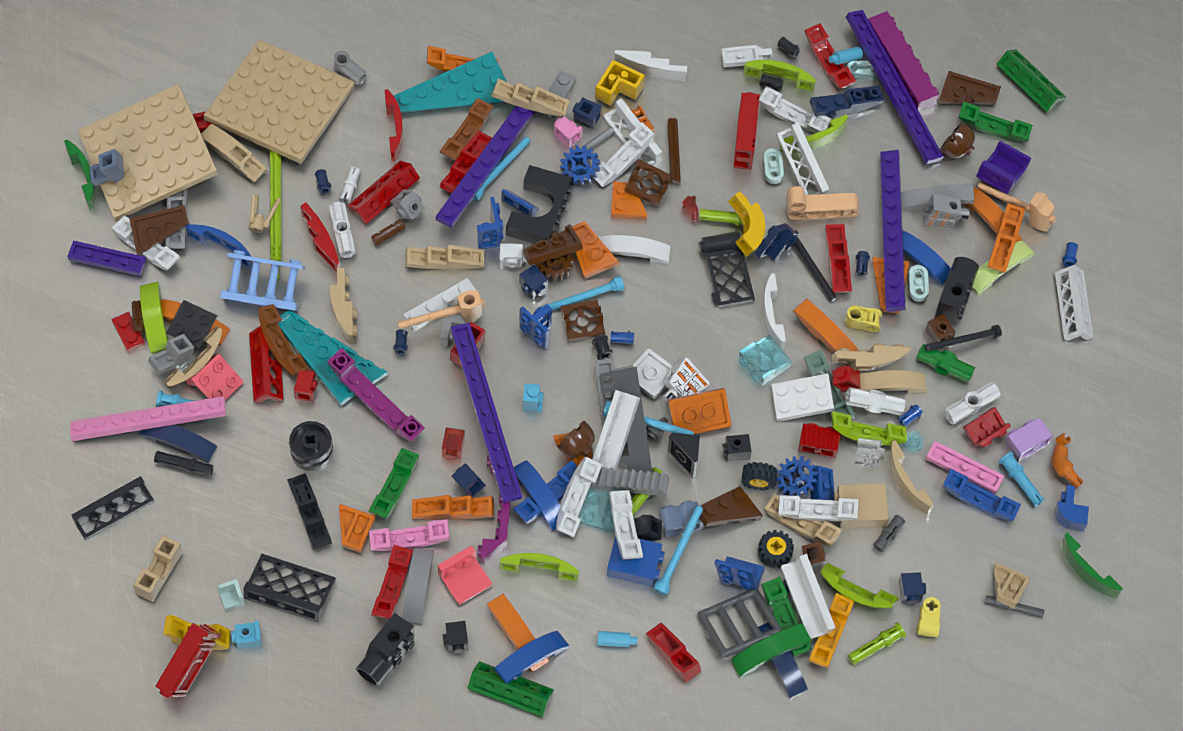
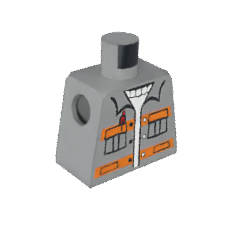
M933 193L923 209V227H954L959 219L968 220L969 209L961 208V200L959 198Z

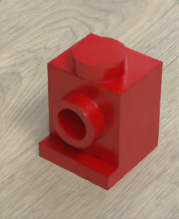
M842 366L832 370L833 385L843 393L847 392L849 387L861 389L859 370H854L850 366Z
M299 370L294 387L295 399L314 402V392H316L318 381L315 380V372Z

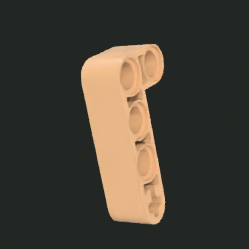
M800 186L791 187L787 191V215L791 220L854 217L860 213L858 196L855 193L805 195L804 188Z

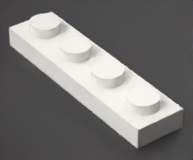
M466 278L403 314V318L406 320L445 309L448 304L456 306L457 296L466 291L477 290L469 279ZM430 321L413 325L410 328L415 332L429 324Z

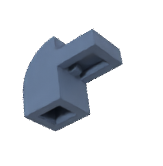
M115 149L99 154V163L90 166L91 183L95 186L110 180L117 183L125 175L123 156Z

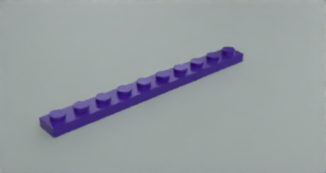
M864 11L848 12L845 17L924 162L930 164L941 161L944 157Z
M515 106L436 215V221L450 228L455 225L536 111Z
M899 150L880 152L887 312L906 310Z
M470 323L452 326V337L502 502L504 504L522 499V493Z

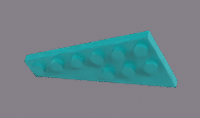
M492 51L393 96L399 105L401 114L433 109L469 107L474 104L477 98L488 104H498L504 101L491 96L498 78L505 82L507 81Z
M288 310L280 315L282 321L278 325L284 336L296 351L301 354L304 361L316 373V376L340 406L355 397L338 379L328 364V360L341 348L355 361L354 366L373 384L388 375V371L383 368L380 369L369 359H364L356 351L334 337L331 338L320 328L317 329L312 326L307 320L293 311Z

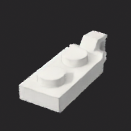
M757 45L722 48L723 67L744 66L745 62L753 60H772V49H762V47Z

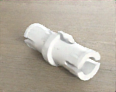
M350 167L347 178L343 181V190L339 198L341 203H344L345 198V204L351 203L353 192L357 189L356 183L361 173V170L357 167L355 172L353 171L354 167Z

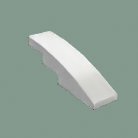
M615 50V61L644 75L686 82L687 66L669 65V59L651 58V52Z

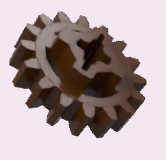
M573 253L563 255L564 257L559 256L557 260L549 259L543 261V264L541 262L535 264V266L545 275L547 280L551 277L552 281L555 282L557 277L563 280V275L569 276V271H573L575 259L573 258Z

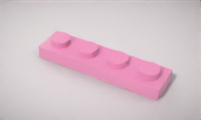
M934 441L925 459L947 471L953 469L968 477L967 481L993 494H996L1005 477Z

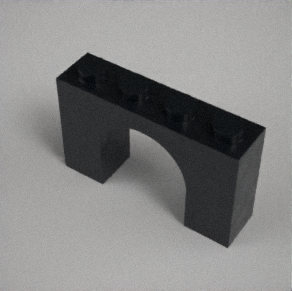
M529 165L523 180V189L546 196L552 202L553 207L547 214L540 217H531L511 211L506 224V236L534 244L540 240H548L551 238V234L556 232V226L560 227L562 222L561 213L566 211L568 205L567 197L572 195L574 185H572V177Z

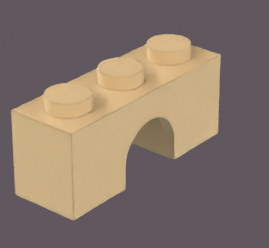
M162 535L153 550L154 556L151 565L147 570L142 569L133 584L137 595L154 602L183 553L179 542Z

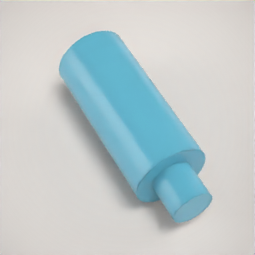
M860 47L836 51L832 56H829V62L838 65L860 60L863 57V51Z
M598 631L597 645L629 648L630 644L637 645L638 637H632L630 633Z

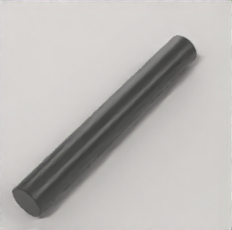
M989 595L985 597L984 603L1040 617L1044 616V609L1020 603L1013 609L996 601V597Z

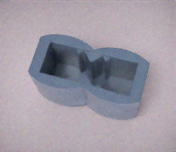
M684 501L680 506L667 505L659 511V519L663 521L662 528L665 537L684 533L695 507L699 506L698 502ZM698 519L693 532L703 528L704 524L700 519Z

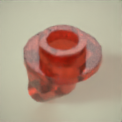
M689 195L683 200L682 209L691 210V221L697 222L698 206L696 205V196L693 195L691 197Z

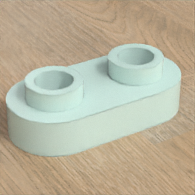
M771 148L764 153V175L767 182L777 184L783 179V160L781 152Z
M915 265L911 267L908 274L909 295L912 300L921 302L927 298L929 293L928 271L924 266Z

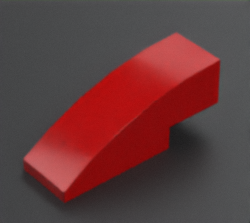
M662 622L646 633V636L660 655L685 683L701 673L699 662Z

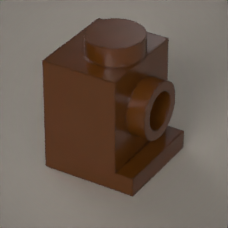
M821 541L801 546L803 555L807 554L811 566L826 561L825 550Z

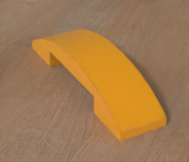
M838 593L835 594L829 609L835 629L829 634L818 637L809 658L810 662L828 668L853 607V600Z

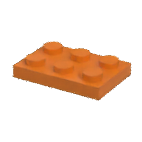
M725 388L668 400L672 425L691 430L694 434L732 426Z

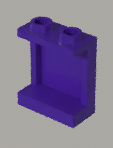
M999 141L996 149L987 161L984 160L981 163L976 177L1009 194L1026 172L1032 158Z

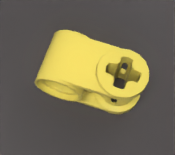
M853 305L848 309L844 322L848 328L876 333L881 329L879 321L882 311L876 308Z
M928 597L924 600L920 608L917 635L938 637L941 608L938 599Z

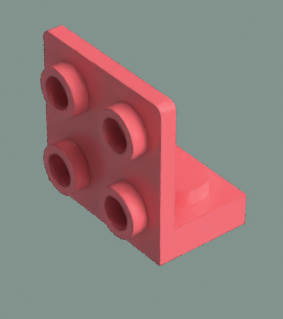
M219 353L213 354L200 371L185 380L189 386L196 385L207 399L224 396L226 400L243 384V380Z
M472 545L437 565L438 575L459 605L492 586V582L476 560V551Z

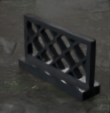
M261 553L249 581L246 582L243 588L244 599L319 623L323 608L336 582V577ZM264 561L272 563L273 568L264 571L262 564ZM288 568L292 574L282 577L279 570ZM276 572L279 579L269 582L266 575ZM306 574L310 576L311 580L301 583L298 576ZM263 577L266 584L260 586L253 584L255 579ZM295 578L298 585L288 588L285 581ZM325 580L329 582V585L320 589L317 582ZM276 584H283L285 590L277 592L272 588ZM314 584L317 591L307 594L304 587ZM301 589L304 596L298 598L292 596L291 592ZM319 595L321 598L320 605L311 603L309 598Z

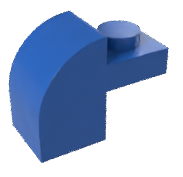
M1067 485L1065 492H1061L1060 502H1057L1054 509L1055 517L1063 527L1084 532L1088 523L1089 506L1073 504L1075 486Z

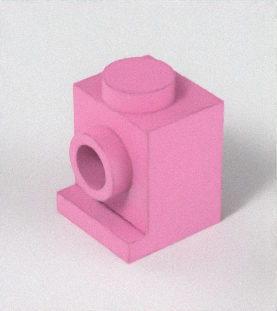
M565 116L559 118L554 123V135L568 148L582 138L583 128L581 126L577 128L576 124L572 120L569 121Z

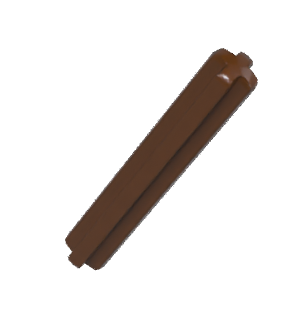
M669 118L667 124L670 179L672 184H679L681 175L678 120L676 118Z

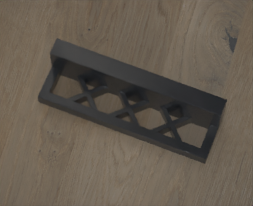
M140 476L73 513L71 516L74 524L86 541L155 501L146 488L143 478ZM144 492L148 499L142 503L136 502V496ZM123 503L130 504L126 512L117 511L119 505ZM105 513L113 514L108 522L100 521L101 515ZM87 523L95 524L94 529L88 533H85L82 528Z

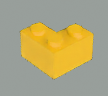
M612 60L595 87V99L611 106L620 92L636 100L644 87L645 75Z

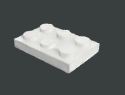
M828 373L772 384L778 422L835 411Z

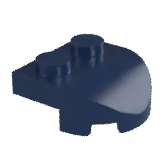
M786 223L777 226L773 225L767 231L768 235L762 240L754 254L758 258L770 255L773 260L780 258L783 250H789L797 240V233Z

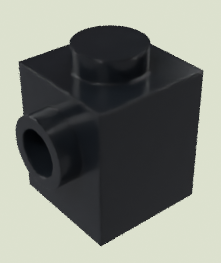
M749 434L726 436L725 443H722V453L726 455L727 462L749 460L751 458L752 450Z
M641 515L638 518H634L637 538L652 542L661 540L663 521L652 515Z
M466 621L445 623L446 634L442 635L443 644L448 646V652L460 654L468 650Z

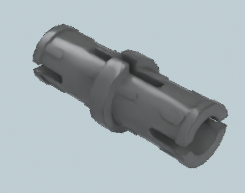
M895 515L888 526L882 529V534L873 544V547L879 552H884L890 541L897 537L896 533L905 523V520L901 516Z

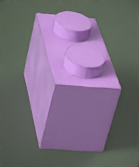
M1039 417L1034 421L1032 419L1027 421L1020 429L1015 428L1007 434L1008 437L1005 444L1014 453L1017 461H1020L1050 444L1053 435Z

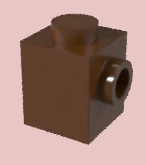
M944 314L928 321L925 329L933 342L954 338L956 333Z

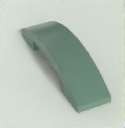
M822 350L805 356L804 361L810 377L829 374L834 412L851 415V419L855 418L856 416L851 406L845 403L840 390L833 385V376L829 371L830 366Z

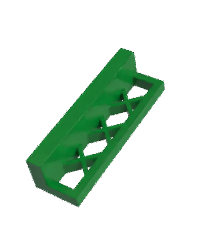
M1017 49L1007 50L998 61L997 65L1046 112H1050L1057 102L1066 99V96Z
M481 661L478 662L472 671L468 689L538 716H544L554 689L523 677H518L506 684L495 671L494 666Z

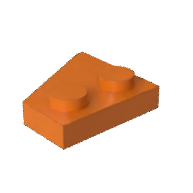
M613 182L611 218L647 220V213L640 198L624 191L627 182Z

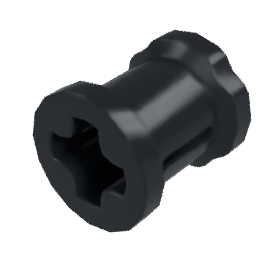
M606 335L598 336L592 341V345L595 346L598 353V360L609 359L614 354L613 350L609 347V339Z

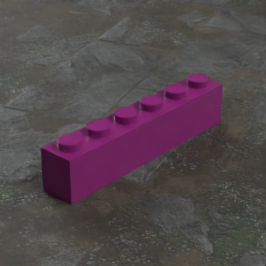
M888 11L868 18L918 111L936 105L939 96L938 89L930 82L928 73L924 72L920 60L913 54L911 45L907 44L903 32L897 28L894 17H891Z

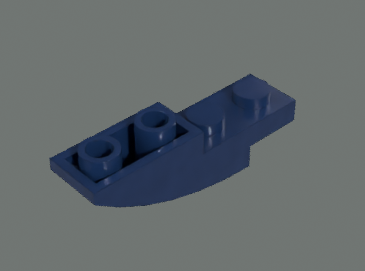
M879 86L846 89L844 94L811 97L809 103L815 117L828 115L829 118H837L846 114L851 115L883 103L885 100Z

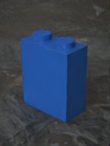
M615 536L606 576L653 587L654 581H658L660 569H657L658 564L663 563L665 552L662 551V544L640 539L643 558L623 560Z

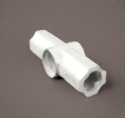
M340 201L334 202L329 206L339 256L345 259L351 258L356 254L345 203Z
M990 382L976 391L968 392L965 398L944 409L946 419L954 425L965 417L976 414L980 408L1000 397L999 388L995 383ZM969 401H972V402H974L976 405H971V404H969L968 402H969Z
M849 387L846 392L845 403L847 405L862 407L873 413L886 412L901 415L905 409L904 398L886 395L878 390L870 389L866 391Z

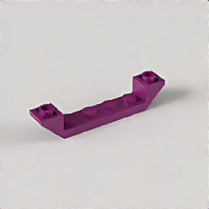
M342 348L328 360V364L338 379L395 434L412 442L425 429L412 415L406 416L354 366L355 361Z
M487 456V467H490V474H494L489 456ZM500 492L499 504H502V510L497 512V522H500V528H496L495 539L483 538L482 545H478L477 557H481V564L488 563L507 547L511 502L503 504Z

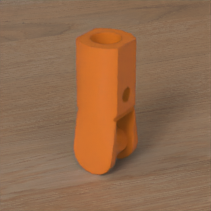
M639 105L637 109H631L639 122L644 123L655 134L656 129L646 116L643 108Z

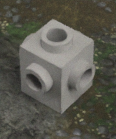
M403 189L391 200L396 208L397 215L402 219H416L425 208L421 203V198L412 190Z

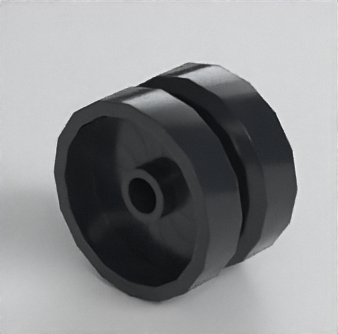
M306 421L300 423L292 430L289 437L290 453L293 462L299 468L306 471H316L329 464L333 457V444L330 431L325 425L317 421Z

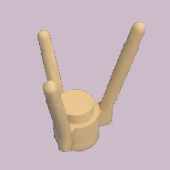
M252 194L248 230L262 233L264 228H268L269 222L281 199L277 198L268 217L264 220L262 215L257 214L258 195Z

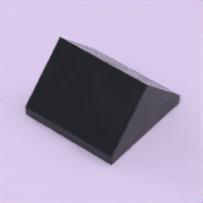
M671 433L669 435L667 451L694 478L698 464L700 435Z

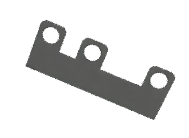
M637 366L600 374V389L603 393L619 390L640 398L626 440L629 456L621 457L620 461H624L627 464V470L629 471L633 469L636 472H639V470H642L644 473L647 471L652 472ZM606 376L614 378L615 384L612 388H606L603 385V380Z

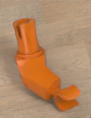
M1065 433L1055 439L1057 445L1054 447L1051 463L1059 477H1064L1076 489L1082 485L1083 480L1073 470V464L1068 460V449L1065 445L1071 442L1070 436L1065 438Z

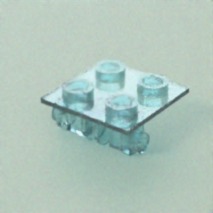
M589 488L578 517L581 519L580 524L615 532L610 493Z

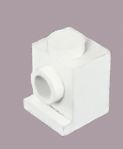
M500 244V269H503V266L515 268L522 266V263H526L523 255V244Z

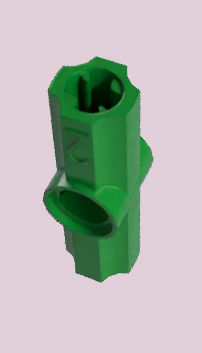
M923 343L917 354V360L934 367L935 371L943 376L952 375L968 383L976 367L957 359V356L950 351L944 350L941 352L933 350L928 352L924 348L926 344Z

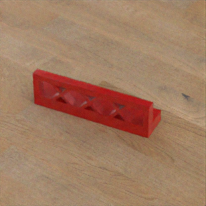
M399 161L348 204L347 208L349 211L356 212L361 221L367 224L392 203L391 200L403 189L407 190L420 177L411 163Z
M260 325L249 333L253 402L261 403L266 399L282 401L284 396L281 364L275 356L273 361L268 355L270 348ZM270 367L275 372V378L270 373ZM271 384L276 389L277 394L271 393Z

